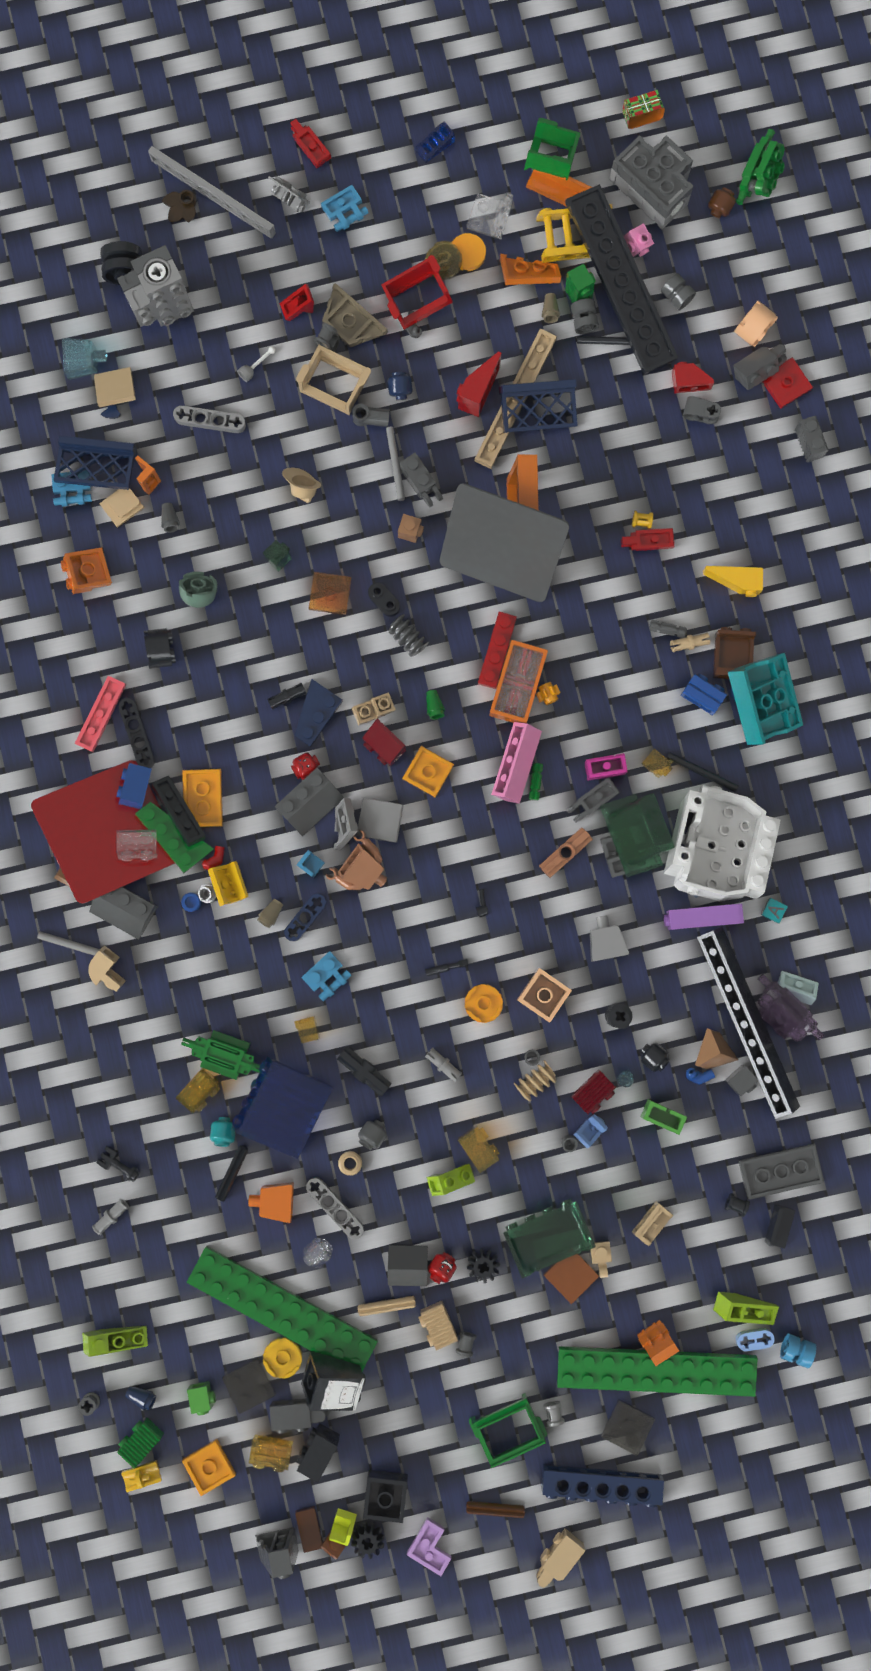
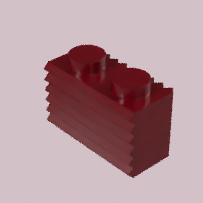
M598 1069L571 1097L587 1114L590 1112L594 1114L600 1109V1103L604 1099L609 1100L615 1094L613 1090L616 1087Z

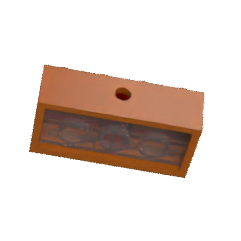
M511 640L489 716L511 723L527 724L548 650Z

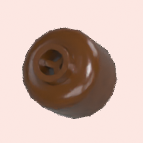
M724 187L715 190L708 203V207L711 210L710 214L716 218L728 216L736 203L735 194Z

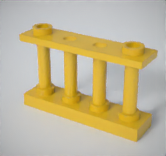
M545 208L539 211L536 217V222L544 221L547 248L544 249L541 255L542 263L590 258L584 243L578 246L573 244L570 225L572 216L568 208L557 210ZM562 219L566 245L557 248L554 243L551 220Z

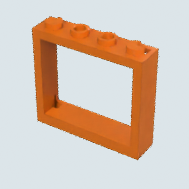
M518 454L506 479L507 499L538 510L537 455Z

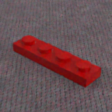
M498 612L478 685L496 689L517 616Z

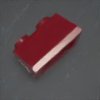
M378 718L362 738L365 742L363 746L369 752L374 751L378 755L377 759L384 766L388 764L391 767L406 752L405 744Z

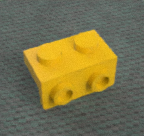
M237 861L208 870L219 906L236 903L248 897Z

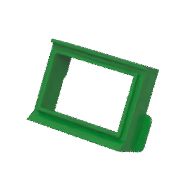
M539 118L524 170L531 168L562 178L566 177V180H568L580 132L559 127L555 121ZM541 142L569 150L568 157L563 158L556 155L550 156L539 153Z
M526 1393L522 1394L521 1400L482 1418L476 1419L474 1416L469 1419L476 1438H479L491 1468L546 1444L545 1437L547 1436V1431L541 1418L535 1416ZM526 1409L537 1437L496 1456H492L481 1429Z

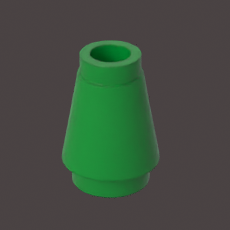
M437 690L426 692L427 715L431 720L444 717L445 708Z

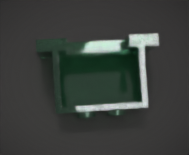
M654 793L639 799L634 794L600 806L627 878L663 866L660 856L672 850L675 846Z

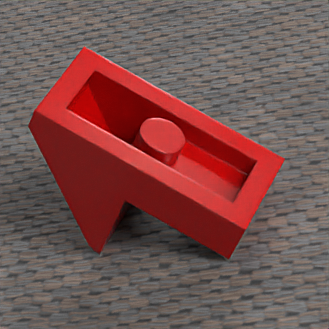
M304 284L279 303L287 321L293 320L302 312L313 313L314 300L308 284Z

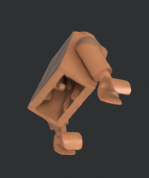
M359 830L363 835L362 838L358 839L355 835L353 837L356 841H361L362 845L358 843L339 871L334 867L329 868V870L334 872V876L326 874V878L329 880L335 879L336 883L347 890H361L363 888L369 890L374 883L382 887L387 877L381 874L384 867L381 864L383 859L379 849L369 838L366 839L364 831Z

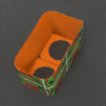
M658 90L624 100L622 112L628 129H633L661 120L664 116L665 108Z

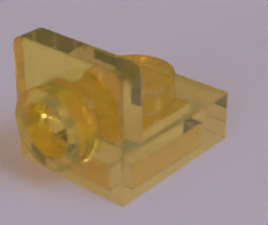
M655 748L641 763L657 778H660L662 775L666 777L673 769L670 766L673 761L666 759Z

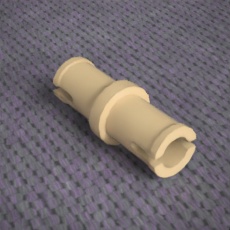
M708 633L695 636L687 635L686 638L671 640L670 646L678 644V646L671 647L672 652L685 649L693 650L694 647L710 645V639L702 641V639L709 638L710 636Z

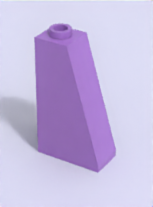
M742 904L668 910L666 915H664V925L668 926V930L744 923Z

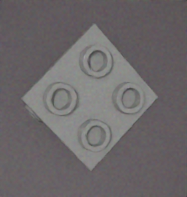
M268 176L269 179L277 183V186L274 185L271 190L273 196L284 203L287 202V205L297 212L304 211L305 202L310 204V201L306 199L307 195L299 189L292 187V184L278 176L275 178Z

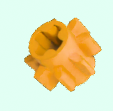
M548 682L538 687L540 692H537L536 696L539 703L544 701L545 705H549L559 700L557 695H560L561 692L557 684L553 686L551 682Z

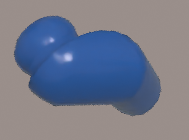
M689 1068L686 1071L687 1079L698 1085L715 1078L712 1069L703 1073L695 1070V1068Z

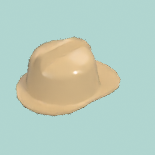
M286 468L282 471L283 477L290 483L292 495L306 503L311 501L316 490L321 487V483L304 470Z

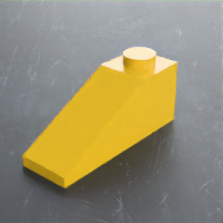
M706 566L703 570V575L739 594H746V597H756L763 591V568Z

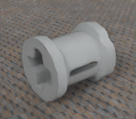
M560 1401L544 1404L548 1417L547 1426L549 1427L559 1426L565 1422L561 1416Z

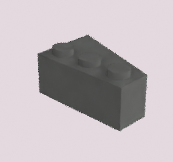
M294 1527L255 1535L259 1558L271 1577L285 1579L293 1574L299 1552Z

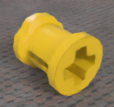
M634 510L632 527L641 526L651 529L653 512L645 514Z

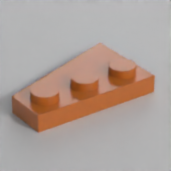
M500 254L505 285L560 283L561 281L558 264L542 263L539 260L527 262L523 261L524 258L522 257L511 259L507 258L506 254Z

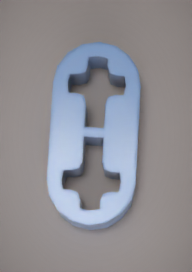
M766 1328L742 1331L736 1336V1344L743 1351L766 1349L774 1343V1335ZM764 1333L769 1337L766 1339V1343L762 1340H757L762 1338ZM745 1336L748 1340L753 1339V1341L747 1342V1346H744L743 1343H740V1341H743V1337Z

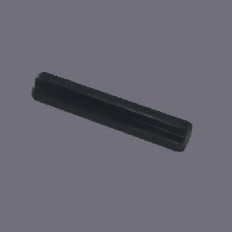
M242 1145L238 1147L216 1193V1199L223 1202L226 1200L248 1153V1148Z

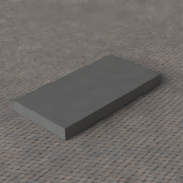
M814 1143L738 1160L748 1200L824 1183Z

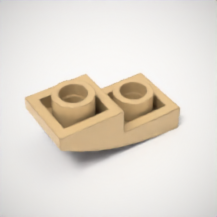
M389 693L371 698L370 701L352 707L358 726L396 710Z

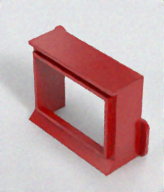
M433 255L381 284L389 300L387 306L393 318L399 320L404 330L453 303L438 273L440 266ZM434 275L444 295L403 318L393 297Z

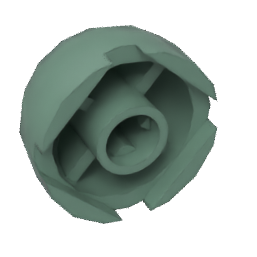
M204 572L186 573L183 575V579L179 580L180 597L191 607L202 608L208 606L216 597L217 581L211 575L209 577L204 576Z

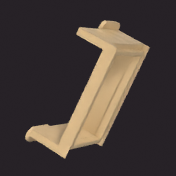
M318 345L309 364L302 366L296 381L299 384L301 393L350 415L352 407L371 374V369ZM320 361L359 378L347 403L308 385Z

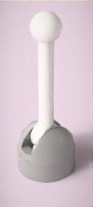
M270 346L268 351L252 366L244 365L237 370L239 376L245 382H248L253 377V369L270 354H274L276 351L275 347Z

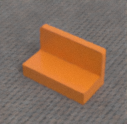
M137 455L135 459L143 471L136 479L142 489L150 495L161 482V479L155 469Z

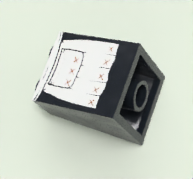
M310 1351L301 1382L309 1410L355 1411L357 1403L361 1400L362 1386L365 1385L366 1377L358 1364Z

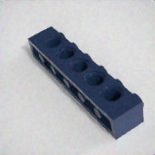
M543 1464L541 1490L542 1495L549 1499L565 1497L567 1500L575 1501L577 1498L588 1502L604 1500L609 1504L625 1502V1504L630 1506H636L637 1503L648 1507H657V1505H663L664 1479L661 1474ZM560 1480L568 1482L564 1487H560L557 1484ZM580 1482L587 1483V1486L583 1489L577 1487ZM601 1483L607 1484L604 1490H599L597 1487ZM620 1485L627 1486V1489L625 1491H617V1488ZM640 1487L647 1488L646 1492L642 1494L638 1493L637 1490Z

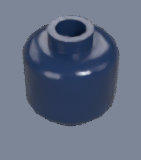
M406 372L391 373V377L387 379L389 395L396 397V401L406 400L407 395L413 392L411 376L407 375Z

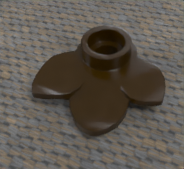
M192 191L171 192L162 199V203L170 207L168 213V220L170 222H178L184 218L189 223L194 219L196 215L194 206L197 199Z

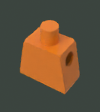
M294 1182L262 1186L260 1195H249L248 1206L260 1207V1217L291 1223Z

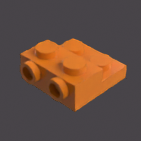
M102 547L64 554L61 568L63 572H67L66 586L68 590H72L73 594L89 592L93 588L110 586L112 584Z

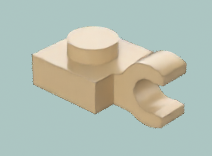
M610 1242L590 1243L592 1264L598 1263L600 1278L608 1277L606 1262H612Z

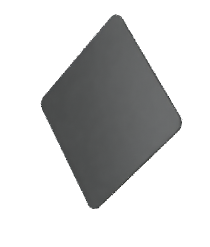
M462 483L458 485L439 561L445 568L534 601L543 602L546 599L569 530V524L563 519Z

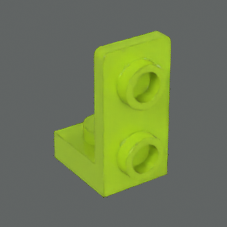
M465 1164L443 1174L426 1177L432 1196L446 1195L475 1182L470 1164Z

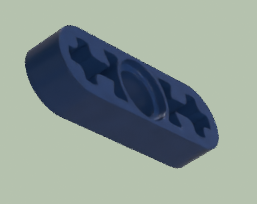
M313 894L285 928L284 934L289 941H298L326 907V899L323 895ZM314 898H321L322 906L315 907L314 911H317L315 915L311 910L306 909L308 905L312 908ZM303 912H308L311 915V920L308 923H303L300 920V915ZM296 920L300 925L305 926L303 930L301 929V927H299V929L297 930V937L289 936V929H295L297 927V925L294 924Z

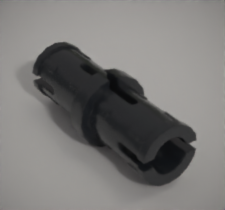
M299 683L287 690L283 689V692L267 700L272 710L285 703H291L292 700L307 693L302 683Z

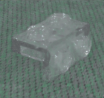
M116 830V853L118 859L131 861L138 858L142 860L157 858L156 830Z

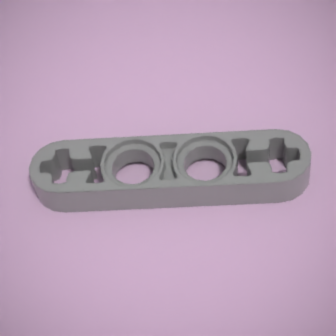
M178 406L173 411L175 421L184 426L232 433H241L246 428L244 417L236 413L188 406ZM182 412H184L186 416H183V418L180 419L178 415H181ZM198 414H204L206 416L203 422H197L195 420ZM216 417H223L224 422L221 425L214 424ZM237 420H239L241 424H239L238 427H235L233 423H236Z
M318 1177L311 1178L306 1185L309 1195L349 1238L359 1239L364 1232V1226L322 1179ZM311 1182H318L320 1184L318 1188L321 1192L324 1189L327 1191L322 1194L320 1199L317 1197L320 1193L316 1189L314 1191L311 1190ZM325 1196L333 1197L334 1204L332 1206L324 1205L323 1198ZM339 1210L346 1211L347 1219L344 1221L338 1220L336 1213ZM350 1218L353 1219V1221H351V1224L354 1227H356L357 1225L360 1227L358 1230L359 1234H352V1228L349 1226V1224L347 1225V1227L344 1226L346 1223H348Z

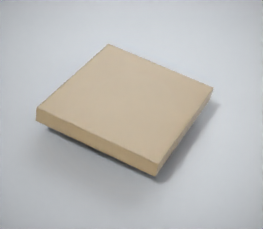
M130 488L129 490L118 489L99 503L117 528L144 509V506Z

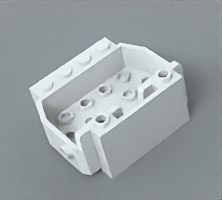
M702 785L698 791L690 790L680 802L664 874L674 876L673 885L679 891L716 901L739 899L744 896L758 899L765 893L781 820L766 816V811L750 798L723 791L718 786L709 787ZM688 813H694L688 831L684 834ZM738 842H742L744 847H739ZM708 843L713 844L714 849H710ZM734 860H738L740 865H735Z

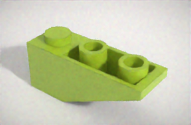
M147 1326L100 1329L82 1333L83 1352L88 1357L148 1346Z

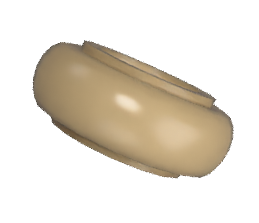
M347 1151L338 1160L339 1169L345 1175H355L361 1170L362 1159L356 1152ZM347 1158L355 1160L356 1166L353 1169L345 1167L344 1162Z

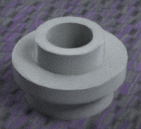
M204 884L198 890V897L204 903H211L217 897L211 884Z

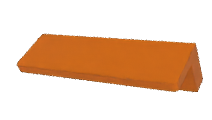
M534 169L526 184V188L566 207L565 201L567 198L592 188L570 176L566 180V177L562 178Z

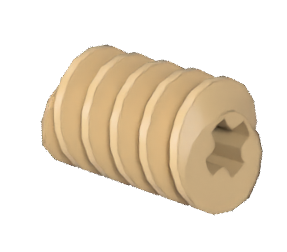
M545 1060V1067L538 1064V1072L534 1069L531 1070L532 1077L525 1074L526 1081L520 1078L518 1079L519 1086L513 1083L524 1099L529 1102L531 1101L530 1094L537 1097V1089L543 1093V1085L548 1088L550 1087L549 1080L554 1083L557 1082L555 1073Z

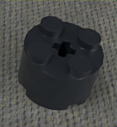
M162 628L144 631L149 669L168 667L176 663L174 648L170 649V645H173L171 630Z

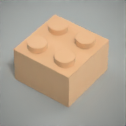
M538 968L517 1001L550 1023L572 990Z

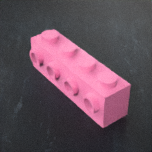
M513 723L491 795L508 802L520 804L541 737V730L529 724Z

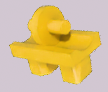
M157 1460L137 1466L135 1469L130 1468L121 1472L126 1492L141 1489L162 1481Z

